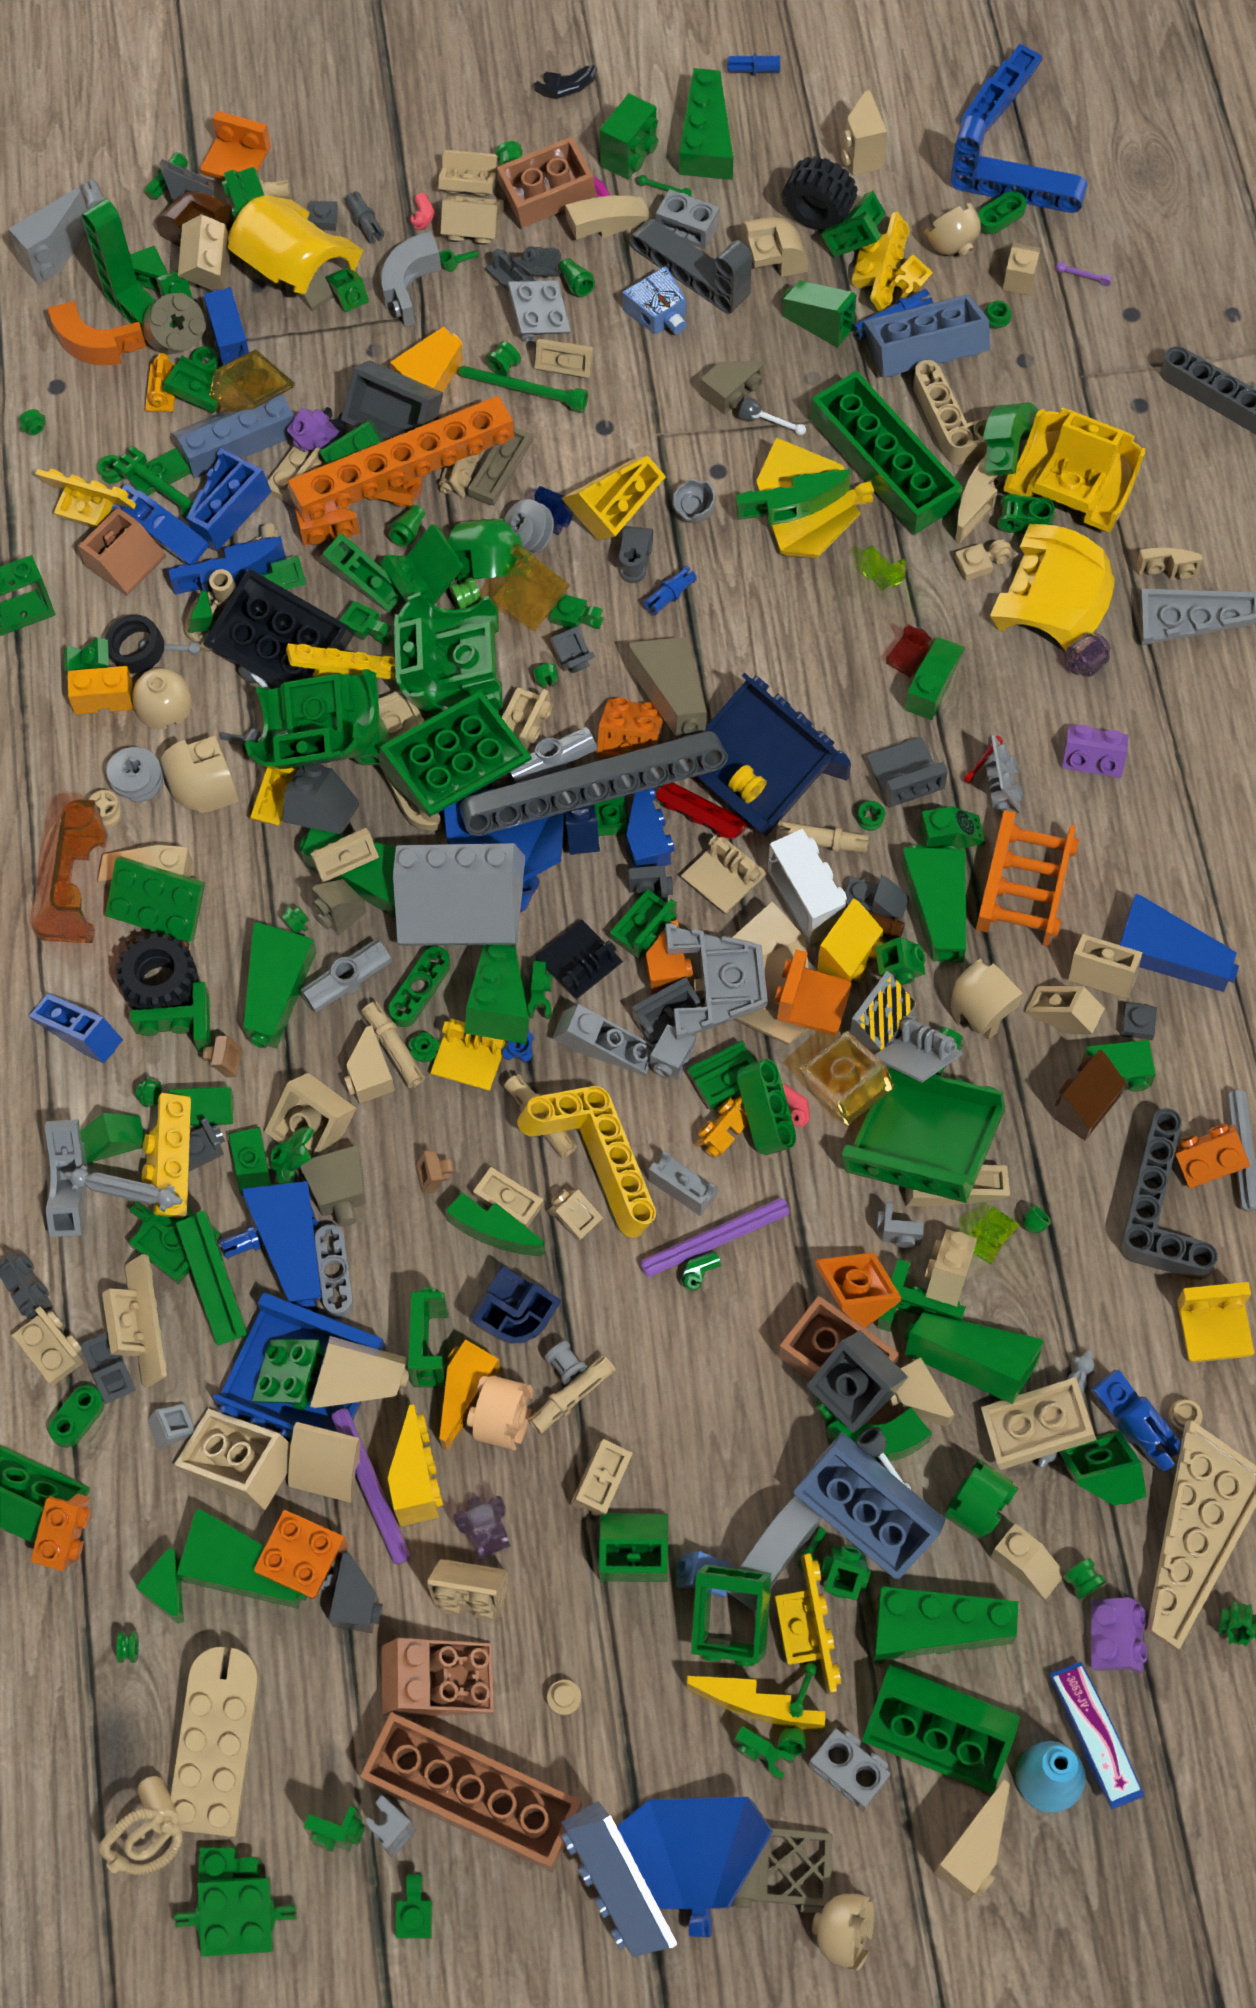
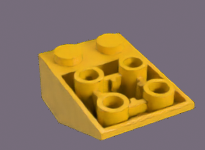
M414 1404L409 1405L388 1474L393 1508L400 1527L439 1518L437 1507L443 1506L437 1478L431 1479V1475L437 1474L430 1445L424 1446V1443L430 1442L424 1414L417 1415Z

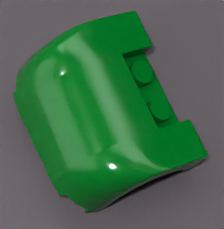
M421 592L407 597L408 602L402 607L399 615L395 614L394 620L395 675L397 685L404 695L415 706L432 715L445 711L479 691H482L496 710L503 709L502 683L497 678L495 633L499 632L498 606L490 596H485L477 604L464 609L439 608L431 604Z
M363 669V674L359 675L333 674L284 682L281 684V688L269 690L263 687H256V693L263 711V735L259 742L245 741V747L248 756H251L258 764L271 769H290L342 761L366 751L374 740L379 725L380 715L376 673Z

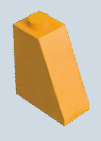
M443 326L390 362L391 370L444 392L463 361L462 342L456 334H451Z

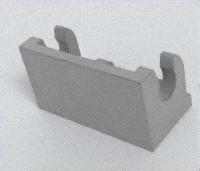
M663 1151L660 1162L658 1164L653 1163L649 1168V1182L699 1216H702L718 1195V1186L712 1182L708 1183L671 1158V1154L667 1151Z
M381 1795L375 1803L386 1820L382 1819L380 1821L381 1826L376 1825L371 1818H366V1823L376 1839L382 1843L381 1845L388 1855L394 1858L414 1835L416 1829L405 1815Z

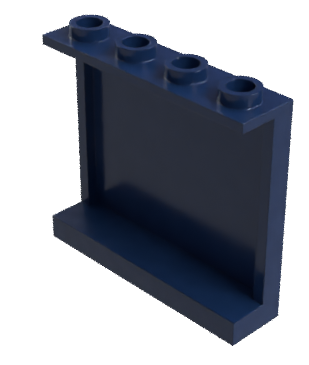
M744 672L742 677L746 681L709 722L705 732L710 731L718 735L727 753V762L722 768L698 775L697 777L767 837L779 823V820L788 813L835 759L838 753L832 748L835 742L824 732L821 731L818 735L810 729L813 725L810 720L800 712L796 716L788 710L791 706L789 702L778 693L775 697H772L766 691L770 687L757 675L752 679ZM745 765H749L754 769L756 776H761L767 781L762 793L750 803L743 801L739 792H733L728 787L733 775Z

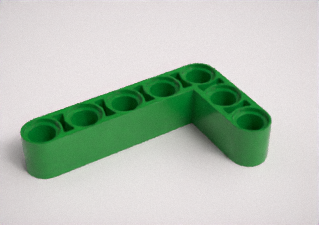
M105 198L82 213L81 217L101 287L106 298L130 324L139 322L143 333L142 325L145 311L156 300L137 282L119 213L114 205Z

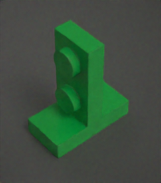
M874 191L865 193L843 222L828 227L821 233L834 258L873 244L881 238L877 225L884 218L886 212Z
M193 983V1006L130 1010V1022L135 1033L143 1036H154L158 1032L171 1031L176 1034H184L189 1032V1030H194V1042L198 1052H203L204 1047H211L210 994L206 983Z
M897 1260L891 1281L899 1292L901 1300L897 1305L879 1317L878 1329L890 1331L896 1309L919 1316L924 1312L962 1321L966 1306L960 1305V1302H958L956 1307L925 1297L927 1291L923 1288L916 1286L904 1287L910 1262Z

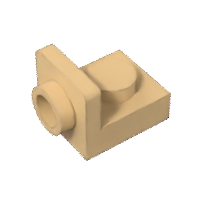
M564 1189L551 1200L553 1206L547 1211L551 1216H557L577 1240H581L603 1219L579 1189L569 1190L568 1192Z

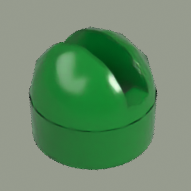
M544 664L533 670L534 678L539 686L547 688L546 683L550 682L551 686L557 683L558 672L555 664Z
M1032 1205L1023 1216L1025 1229L1033 1234L1044 1231L1051 1224L1048 1215L1036 1205Z
M795 1726V1729L785 1727L780 1732L778 1738V1750L786 1751L792 1757L802 1755L806 1751V1736L803 1730Z

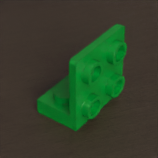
M432 524L408 556L386 555L381 562L406 603L408 602L407 597L421 592L433 605L437 603L464 567L439 527Z

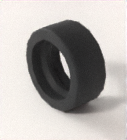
M135 614L117 620L109 628L105 637L108 640V656L117 667L127 666L131 674L143 673L153 668L160 661L164 653L165 641L155 623L146 616ZM137 632H146L150 635V641L142 652L128 657L120 654L122 642L128 636Z

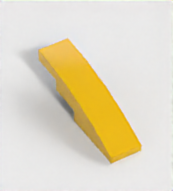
M267 767L250 817L252 820L278 827L281 826L283 822L285 790L300 767L290 769H271Z
M687 1676V1690L725 1709L752 1719L784 1727L795 1728L797 1726L800 1729L824 1730L825 1711L803 1710L801 1717H793L790 1715L791 1695L757 1694V1679Z

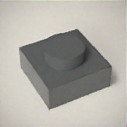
M310 201L308 220L321 230L336 231L338 202Z
M1126 1003L1124 1006L1121 1036L1153 1040L1155 1036L1157 1007Z

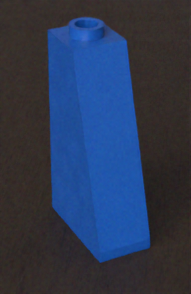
M1135 894L1120 946L1143 952L1140 968L1224 992L1228 982L1234 983L1239 965L1234 964L1237 952L1147 898Z
M308 1181L243 1189L244 1199L288 1302L296 1303L297 1306L303 1308L315 1307V1301L322 1300Z

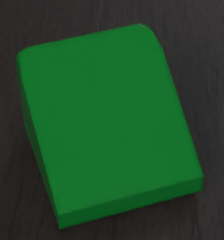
M206 591L201 592L192 613L188 628L189 633L209 631L213 614Z

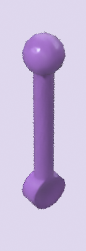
M1058 262L1055 266L1056 271L1059 273L1065 271L1100 281L1104 286H1109L1112 281L1111 276L1107 274L1102 276L1068 267L1063 262Z

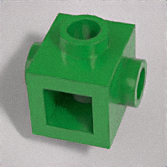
M900 937L875 947L879 976L883 977L886 971H888L896 978L900 985H906L914 982V978L926 974L924 967L925 954L921 945L911 942L907 938Z
M833 1546L830 1557L824 1555L820 1566L824 1591L838 1598H848L857 1601L860 1589L866 1588L871 1569L866 1566V1555H862L860 1550L851 1546H842V1548Z

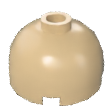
M967 203L968 209L962 210L961 206L935 220L933 222L935 228L931 232L928 228L925 229L924 235L934 250L944 255L958 253L961 257L974 249L972 244L979 237L981 221L972 203Z
M157 668L147 671L136 681L132 691L133 708L139 720L151 728L166 729V725L182 723L190 714L193 705L191 690L184 678L170 669Z
M844 1893L833 1897L827 1902L822 1913L817 1912L815 1914L812 1932L814 1935H817L818 1946L823 1956L830 1962L857 1971L863 1967L869 1951L862 1950L866 1937L872 1940L874 1928V1904L869 1901L870 1897Z

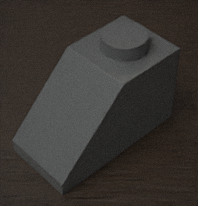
M343 1552L329 1621L332 1627L373 1633L374 1624H380L383 1604L379 1603L375 1590L350 1553Z

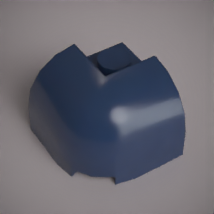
M501 1266L485 1293L477 1301L469 1317V1322L503 1342L509 1344L525 1343L536 1338L545 1329L562 1300L538 1284L529 1283L511 1270Z

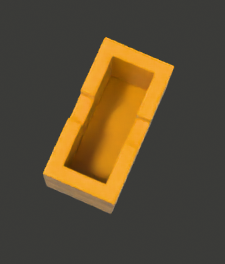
M127 666L68 671V698L74 714L99 713L98 709H110V711L134 710L132 701L133 681Z

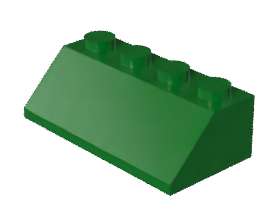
M0 1445V1528L35 1545L46 1499L55 1497L69 1501L76 1494L88 1496L90 1487Z
M889 1664L862 1742L993 1794L1015 1739L1021 1716Z

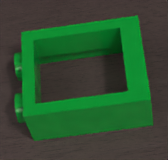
M32 555L0 567V596L34 583L37 588L0 603L1 636L56 615ZM23 613L27 614V616L21 617Z
M705 1564L696 1573L691 1654L701 1655L703 1660L712 1662L721 1661L722 1659L735 1660L734 1663L736 1665L745 1667L754 1666L755 1663L758 1664L766 1655L772 1574ZM712 1589L757 1595L754 1644L709 1638Z

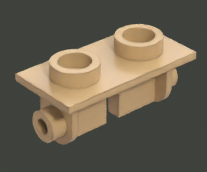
M479 454L471 455L449 466L453 468H445L439 482L440 490L446 494H450L451 491H457L461 498H465L475 465L479 459Z

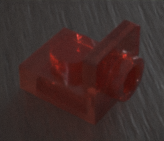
M907 624L903 629L902 638L886 657V664L911 678L928 654L932 638L923 629Z

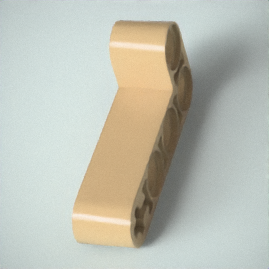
M931 360L919 362L915 368L913 390L945 458L952 464L957 465L983 458L987 453V443L983 438L988 418L967 423L940 366Z

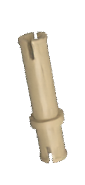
M779 820L776 840L803 829L808 838L812 837L815 840L817 846L833 848L835 852H839L841 849L867 854V846L869 844V835L844 832L843 828L838 827L836 830Z
M378 1001L366 1005L361 1011L369 1024L372 1025L378 1042H381L408 1088L421 1084L426 1076L401 1040L396 1024L389 1020Z
M520 1074L511 1077L504 1085V1088L519 1104L521 1112L531 1098L540 1096V1094H535ZM565 1131L544 1135L561 1158L569 1156L577 1148V1144Z
M601 1355L557 1394L552 1393L548 1397L549 1401L527 1418L528 1422L540 1435L543 1434L555 1421L562 1416H568L570 1409L616 1371L615 1367L608 1358Z

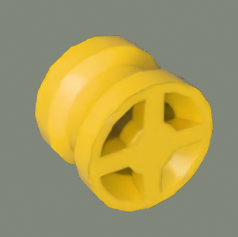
M745 765L733 775L728 787L733 792H739L743 801L750 803L762 793L767 781L761 776H756L754 769L749 765Z

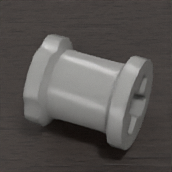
M568 1341L560 1342L545 1355L547 1363H552L562 1376L561 1381L564 1385H568L587 1369V1365L584 1362H579L572 1353Z

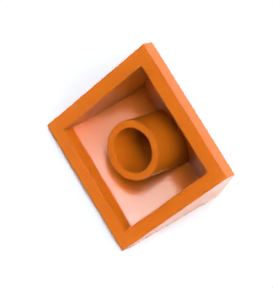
M874 1252L818 1259L815 1262V1266L840 1309L864 1328L897 1305L901 1300L899 1292Z

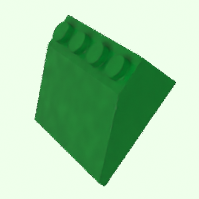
M482 691L473 694L379 746L380 767L395 787L429 817L532 760V756Z

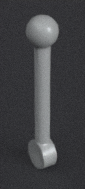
M142 640L139 648L143 651L149 641ZM191 643L189 646L165 644L164 650L186 651L194 656L199 655L201 652L198 643Z

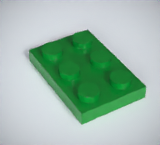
M120 856L115 859L105 916L160 934H167L173 938L190 943L195 939L205 882Z

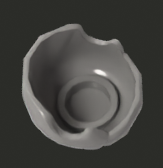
M692 478L678 486L673 494V509L678 517L686 522L698 523L706 520L715 510L716 492L708 480L703 482Z

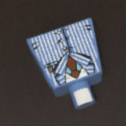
M666 266L623 291V310L651 333L657 334L669 327L674 334H679L686 328L687 322L683 319L686 315V298Z

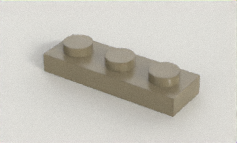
M514 427L513 439H510L505 444L493 446L469 486L468 495L494 506L533 442L532 434Z

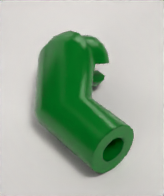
M716 1251L687 1262L681 1277L682 1285L686 1290H698L702 1285L705 1272L721 1267Z

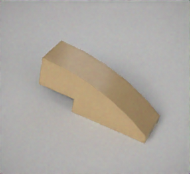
M604 196L565 205L566 220L576 240L598 232L604 238L643 225L648 219H652L642 197Z
M986 455L974 469L962 494L955 541L959 544L995 506L996 488L1003 481L1004 475L988 476L985 473Z
M982 1165L967 1203L905 1188L906 1206H949L1009 1198L1007 1165Z

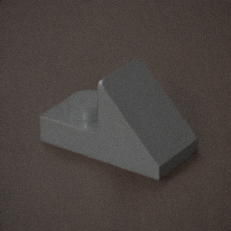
M161 159L159 164L173 201L182 195L185 189L187 192L199 191L211 196L213 195L215 189L212 180Z
M881 875L879 884L850 877L845 893L848 900L846 908L854 898L868 912L873 911L892 919L899 917L900 921H902L909 900L908 894L883 875Z

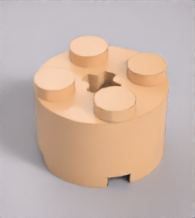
M482 1376L477 1389V1394L479 1395L476 1407L472 1406L469 1410L467 1426L473 1427L472 1435L476 1441L516 1450L517 1448L514 1443L521 1444L529 1425L527 1418L531 1416L532 1409H528L526 1404L527 1398L533 1400V1388L528 1384L496 1376Z

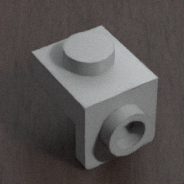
M886 1202L884 1212L878 1211L877 1230L883 1231L882 1242L896 1243V1246L901 1248H912L915 1245H921L924 1223L891 1220L893 1202Z

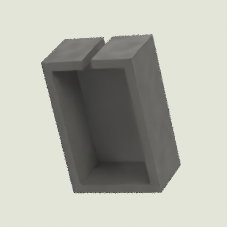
M369 360L353 369L341 420L355 427L373 420L384 440H389L433 422L432 419L438 416L444 393Z

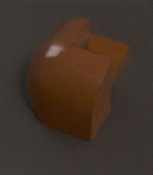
M186 192L177 197L157 219L159 234L180 247L182 224L201 214L225 224L227 232H229L235 221L232 207L204 192Z

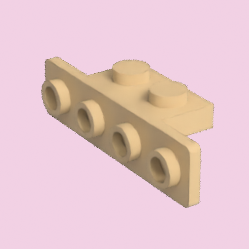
M141 1254L125 1265L128 1290L109 1288L102 1293L111 1355L138 1356L142 1385L150 1387L164 1379L167 1373L161 1340L162 1332L159 1327L157 1300L152 1280L153 1273L150 1267L149 1256Z

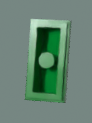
M231 1087L168 1089V1094L191 1098L190 1126H203L201 1120L207 1118L210 1125L233 1124L234 1095Z

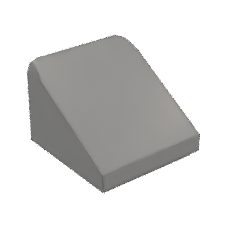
M185 1403L157 1409L148 1419L149 1427L158 1448L167 1447L190 1437L195 1431Z

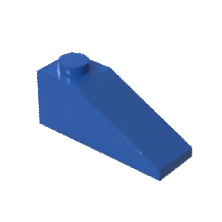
M47 993L29 1015L31 1020L84 1055L101 1063H105L123 1041L121 1036L104 1017L50 993Z

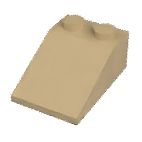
M208 1409L174 1466L244 1503L266 1510L288 1473L291 1444L280 1433Z
M1006 1780L1002 1781L934 1873V1875L967 1902L973 1895L980 1899L996 1878L990 1872L995 1867L998 1857L1010 1786Z

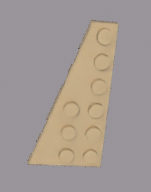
M1192 1420L1185 1421L1146 1628L1148 1633L1173 1650L1181 1648L1256 1508V1465Z

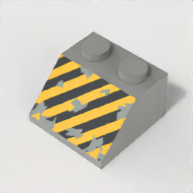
M886 971L856 1012L851 1022L848 1044L872 1059L875 1054L898 1039L902 1033L900 1024L904 1019H917L914 1016L915 1001L888 971Z

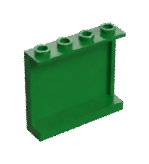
M882 1063V1082L854 1145H845L841 1154L846 1173L967 1203L1005 1112L1003 1092L991 1086L982 1087L969 1084L961 1079H948L936 1074L924 1082H919Z

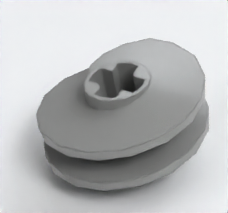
M525 499L514 504L507 512L504 520L511 526L515 534L520 535L523 552L529 550L533 553L540 552L548 545L554 529V519L550 509L544 504L531 499Z
M130 747L122 749L114 754L108 762L106 774L112 790L119 796L128 798L132 802L142 803L151 800L159 792L163 784V772L159 760L152 752L145 748Z

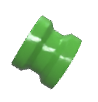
M472 577L466 578L462 584L454 583L449 586L457 609L467 608V606L475 605L481 600L480 592Z

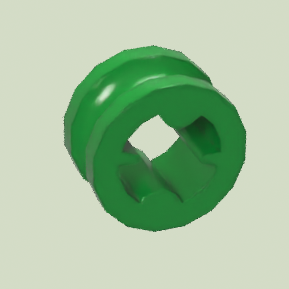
M202 346L193 352V361L215 371L218 369V357L213 348ZM209 358L208 363H202L203 359Z
M105 456L97 465L100 477L106 483H117L124 478L115 470H110L109 473L106 471L107 468L112 469V465L116 461L123 465L118 456Z
M866 801L859 807L857 823L864 830H876L883 824L885 809L876 801ZM867 811H870L872 815L877 814L875 821H872L870 817H865Z
M120 1631L116 1643L117 1662L123 1663L125 1659H129L131 1663H136L139 1653L138 1632L132 1631L131 1635H126L124 1631Z

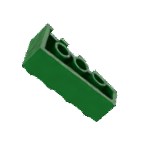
M693 68L679 151V175L733 180L734 158L720 70Z
M881 1586L878 1595L873 1663L897 1658L907 1659L919 1655L943 1654L956 1650H972L1012 1644L1017 1636L1019 1601Z

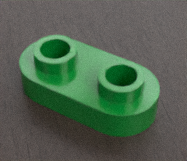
M1010 191L982 207L978 212L981 221V231L987 234H995L1022 218L1026 210V198L1018 192Z
M89 1385L77 1388L52 1418L48 1431L50 1437L58 1446L68 1448L78 1444L101 1415L105 1403L99 1390ZM84 1397H90L91 1402L88 1405H80ZM63 1424H70V1429L67 1432H60V1427Z

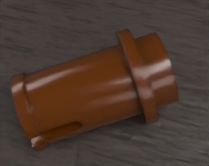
M873 911L868 912L883 929V935L889 936V940L902 936L905 922L900 921L899 917L892 919Z

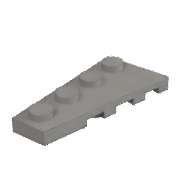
M1172 589L1141 590L1142 645L1256 624V592Z

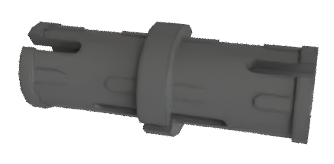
M353 191L356 200L352 193H349L344 201L354 215V222L363 229L371 243H376L373 235L377 241H380L385 233L375 219V212L366 205L358 191Z

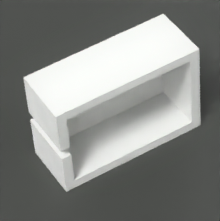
M801 829L770 843L768 872L808 943L811 945L826 938L845 911L848 900L844 890L841 887L837 888L832 880L833 873L828 863H822L819 858V849L815 840L812 837L808 838L804 830Z

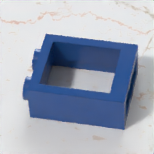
M231 287L203 294L225 375L233 380L254 375L247 340Z

